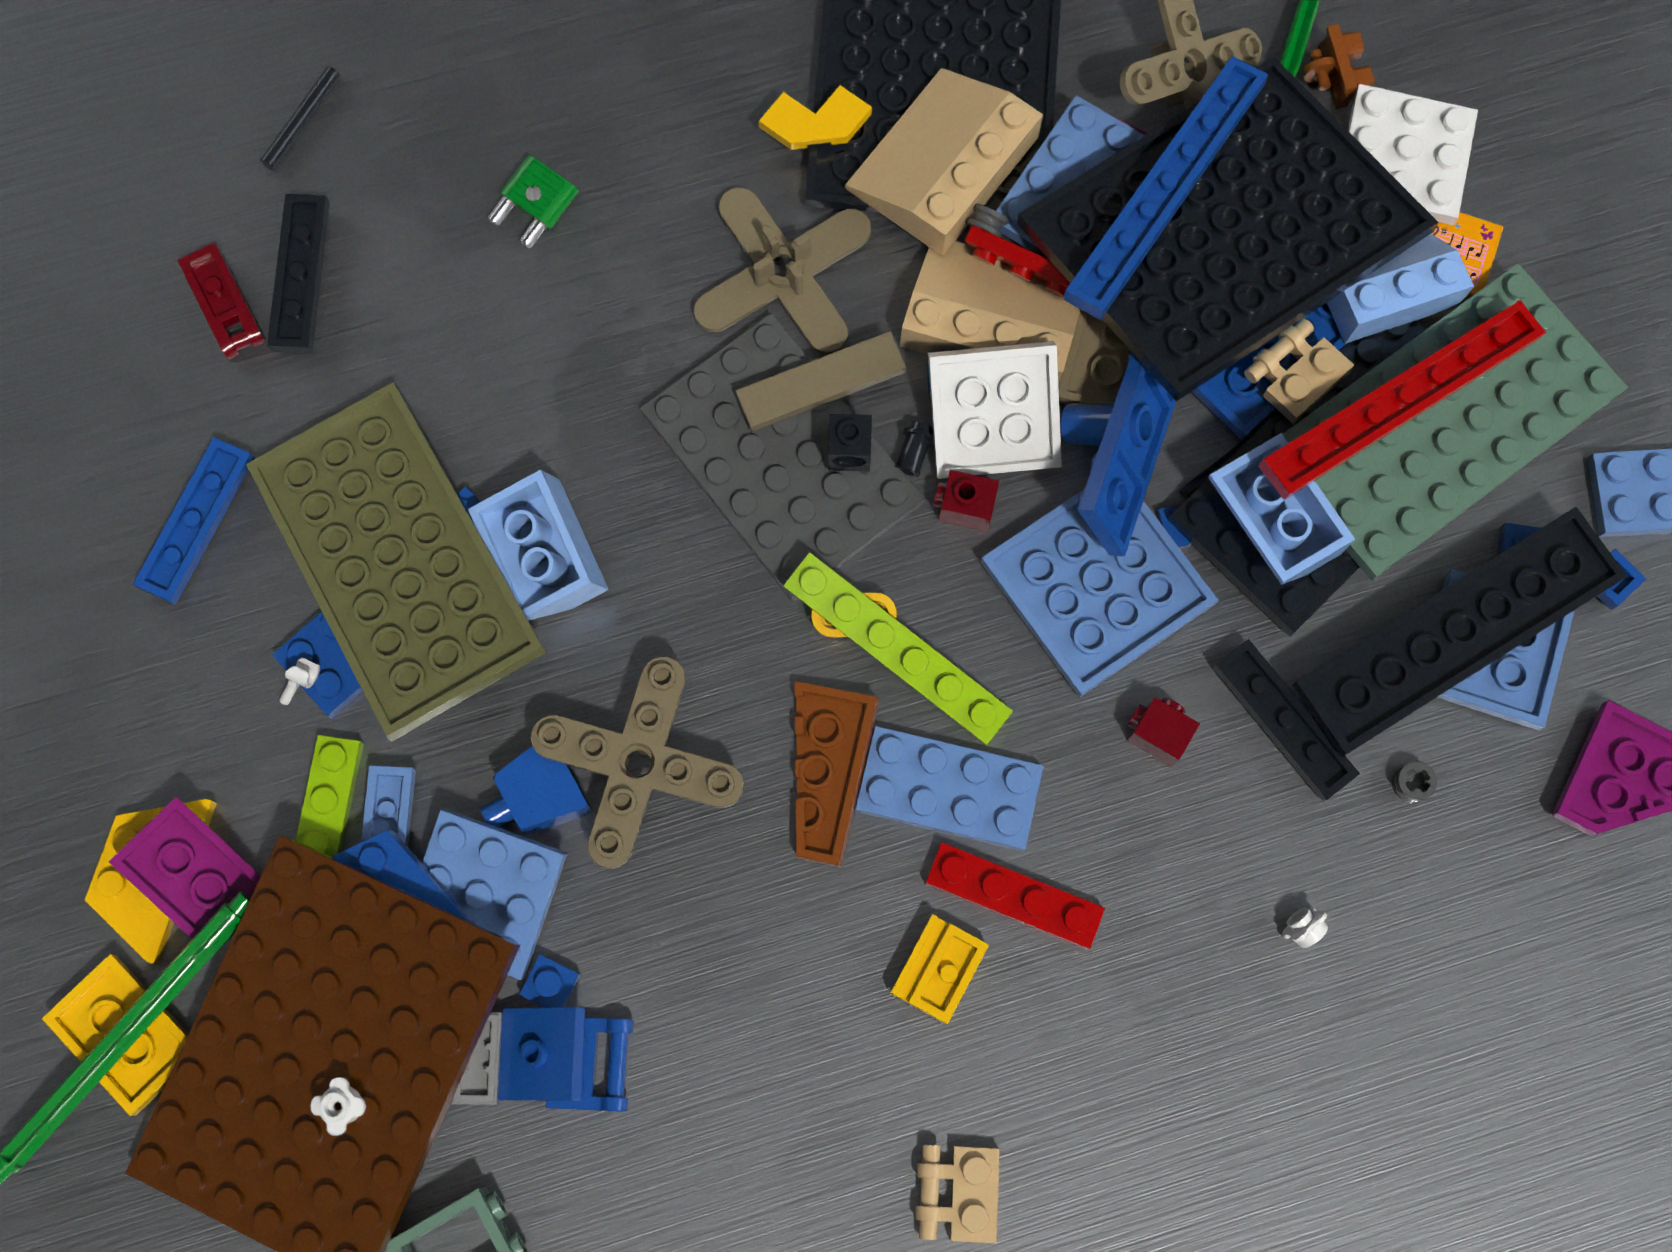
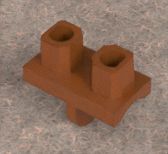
M1339 24L1327 26V37L1319 43L1318 49L1309 53L1311 62L1302 69V74L1306 82H1317L1319 90L1323 91L1330 88L1335 108L1340 109L1348 107L1359 84L1373 86L1374 76L1371 67L1368 65L1352 68L1350 60L1361 58L1364 52L1361 32L1342 33Z

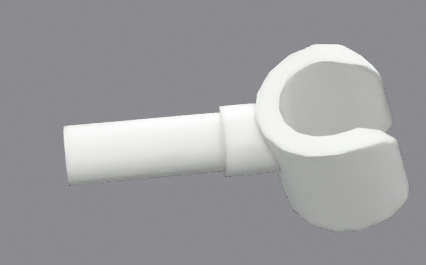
M303 657L299 658L296 666H291L285 673L288 684L279 699L280 703L288 705L300 685L310 688L319 675L320 666Z

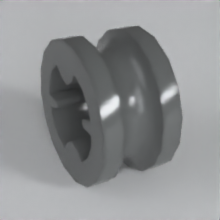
M976 204L974 207L976 215L974 218H969L967 224L970 227L975 226L1001 238L1000 228L1003 225H1007L1009 219L993 209Z
M1410 762L1398 769L1394 774L1392 781L1393 790L1405 802H1420L1430 797L1436 790V774L1425 763ZM1406 774L1411 777L1419 774L1424 781L1419 784V786L1424 787L1423 791L1418 788L1410 791L1406 786V783L1410 781V779L1405 778Z

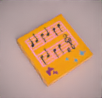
M1459 212V217L1454 225L1439 222L1435 231L1431 234L1458 250L1474 285L1465 297V299H1469L1486 287L1504 226Z

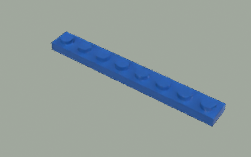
M1233 56L1230 58L1067 287L1064 295L1065 301L1100 320L1103 318L1266 83L1267 73Z

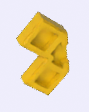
M841 85L816 114L783 92L759 120V128L790 150L807 148V145L831 142V145L845 144L850 141L871 116L872 107Z

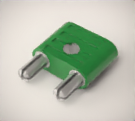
M528 154L499 192L502 199L490 213L488 219L494 225L499 226L513 206L518 208L534 220L520 238L522 245L531 248L545 229L551 230L577 196L579 190L568 180Z

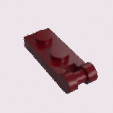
M215 242L177 260L222 352L228 360L239 356V350L250 345L257 347L266 343ZM241 322L244 330L230 336L227 328Z

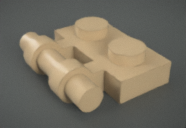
M1305 318L1295 326H1290L1281 332L1278 336L1279 340L1268 350L1262 349L1254 356L1253 364L1244 371L1246 378L1252 383H1256L1263 376L1272 383L1266 389L1263 397L1292 424L1349 374L1354 367V364L1324 337L1315 346L1311 347L1305 338L1314 331V327ZM1290 352L1298 361L1286 371L1279 362Z
M923 1144L922 1163H917V1177L921 1178L920 1205L915 1206V1220H919V1239L937 1240L938 1221L950 1222L951 1241L997 1243L1000 1149L953 1146V1164H940L941 1145ZM939 1179H952L951 1207L938 1206Z

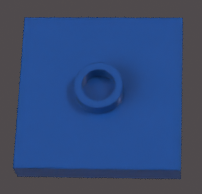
M503 1008L498 1100L581 1101L585 1008Z

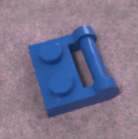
M585 1018L581 1101H546V1108L628 1112V1098H624L628 1034H633L634 1020ZM598 1033H610L606 1097L594 1096Z

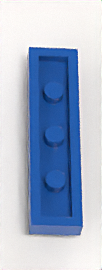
M215 437L212 438L132 585L176 606L249 471L246 464L255 459L251 453Z

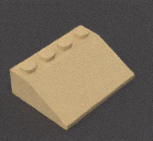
M941 68L845 184V189L935 252L944 256L968 226V219L975 217V205H985L1038 139L1043 114L1009 91Z
M955 241L944 256H941L929 247L903 322L900 347L928 354V352L1054 341L1057 345L1059 386L1081 309L1068 303L1063 297L1048 291L1045 288L1047 282L1033 276L1031 282H1028L1009 273L1008 271L1011 266L998 260L992 266L972 256L974 250L968 244Z

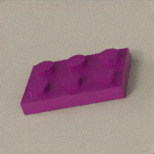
M177 797L109 861L114 868L191 939L196 936L224 903L229 904L240 891L251 898L261 877Z

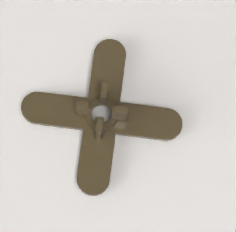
M1157 0L1167 40L1151 45L1153 57L1124 67L1120 75V88L1124 98L1132 105L1138 106L1164 97L1167 107L1185 103L1187 110L1200 102L1232 56L1255 67L1261 59L1262 43L1256 33L1249 28H1242L1203 40L1193 0ZM1184 57H1186L1190 62L1184 64ZM1192 70V76L1189 78L1186 72Z
M737 187L725 192L719 202L720 216L753 265L699 297L694 306L697 324L708 332H721L773 300L778 299L809 345L816 352L829 355L842 350L848 340L847 325L813 276L868 242L871 235L869 218L859 210L846 209L793 241L788 242L751 190ZM787 257L793 260L786 264L785 277L775 274L774 259Z
M657 657L649 661L644 667L623 734L557 715H550L540 719L534 725L531 732L532 746L543 758L609 777L588 841V851L591 858L603 868H618L624 865L631 857L652 789L716 808H727L734 805L743 793V779L735 767L666 747L685 685L683 668L676 660L669 657ZM635 751H639L642 756L650 757L651 759L649 771L641 776H634L627 771L630 763L628 756Z

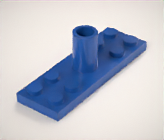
M1131 351L1128 355V366L1114 404L1069 403L1064 408L1061 416V434L1066 444L1100 446L1097 454L1092 458L1091 473L1085 490L1080 493L1078 511L1109 556H1125L1176 404L1173 397Z

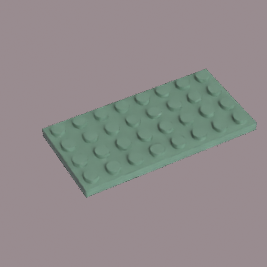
M1519 263L1282 434L1287 442L1290 443L1519 300L1522 301L1546 331V334L1537 342L1315 481L1355 538L1346 551L1371 581L1628 388Z

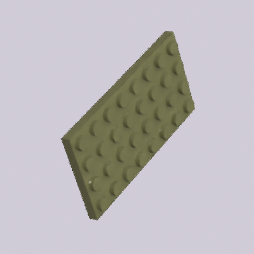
M394 382L246 464L386 737L391 741L398 739L546 653Z

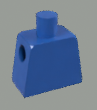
M533 746L529 747L494 775L493 780L502 796L480 808L487 824L499 828L515 819L519 829L525 835L543 831L593 812L569 766L543 758L535 751Z

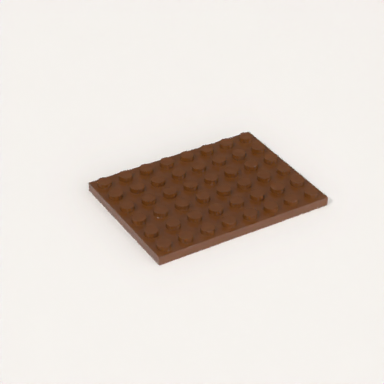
M279 835L125 1173L276 1252H385L520 944L288 836ZM342 1077L348 1080L349 1087L358 1091L361 1098L365 1101L366 1109L362 1116L347 1124V1129L343 1134L331 1135L327 1131V1123L320 1115L312 1113L310 1105L314 1097L322 1096L329 1089L332 1079ZM336 1102L335 1109L337 1111L341 1110V1103Z

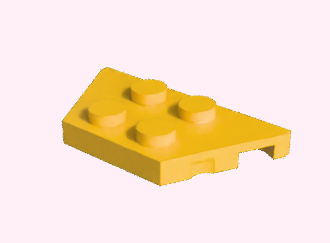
M202 799L184 803L209 827L217 805L216 802ZM165 807L115 816L85 897V901L146 962L155 965L160 964L174 922L114 868L109 861Z

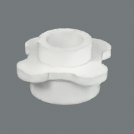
M1305 907L1297 910L1287 920L1288 926L1283 930L1282 936L1284 939L1291 938L1300 948H1308L1314 945L1328 931V925L1324 921L1327 913L1324 910L1317 912L1314 907Z
M338 1077L331 1080L329 1089L322 1096H316L312 1099L310 1107L314 1115H320L327 1123V1131L331 1135H341L346 1131L347 1124L364 1114L366 1104L358 1091L349 1087L347 1079ZM336 1102H340L342 1105L339 1111L335 1109Z

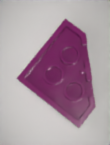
M1609 700L1601 704L1551 815L1590 836L1672 811V732Z

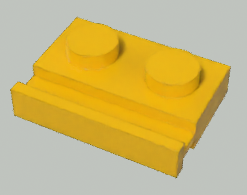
M932 914L890 994L948 1025L989 944Z

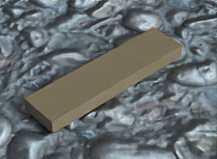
M889 331L736 390V396L751 432L904 374L906 373V366Z

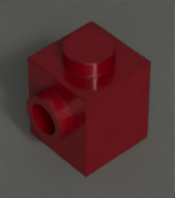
M950 470L947 483H938L933 506L941 508L939 522L988 532L999 480Z
M1154 697L1147 707L1139 704L1127 724L1133 731L1127 741L1168 766L1173 767L1180 760L1200 723L1185 715V708L1177 702L1168 698H1163L1161 701Z

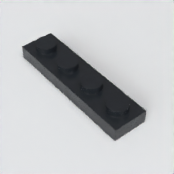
M285 194L267 346L271 352L313 353L330 202L325 195Z
M1249 639L1213 666V669L1322 802L1328 800L1360 774L1346 756L1341 757L1319 723Z

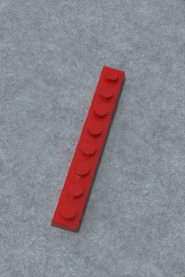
M1519 300L1270 454L1258 466L1283 500L1537 342L1546 334V331L1522 301Z

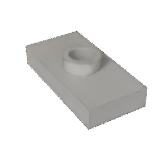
M490 1013L451 1104L499 1105L498 1089L503 1013Z

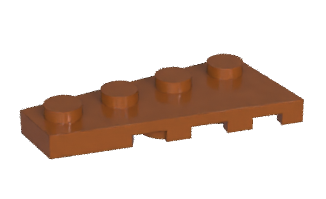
M794 681L796 697L795 735L797 743V760H795V777L797 778L796 857L805 861L841 868L879 699L876 696Z

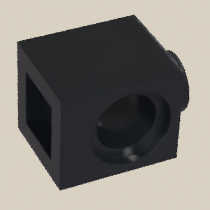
M829 414L828 470L870 472L872 415Z

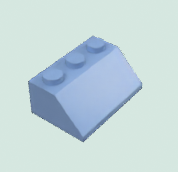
M1430 234L1328 301L1327 305L1344 343H1348L1455 308L1472 290L1474 285L1458 250Z
M1282 433L1220 468L1208 477L1281 585L1306 576L1338 557L1355 540L1315 481L1283 500L1258 465L1264 458L1288 444Z
M540 469L468 509L475 527L528 621L571 610L609 590L560 479Z

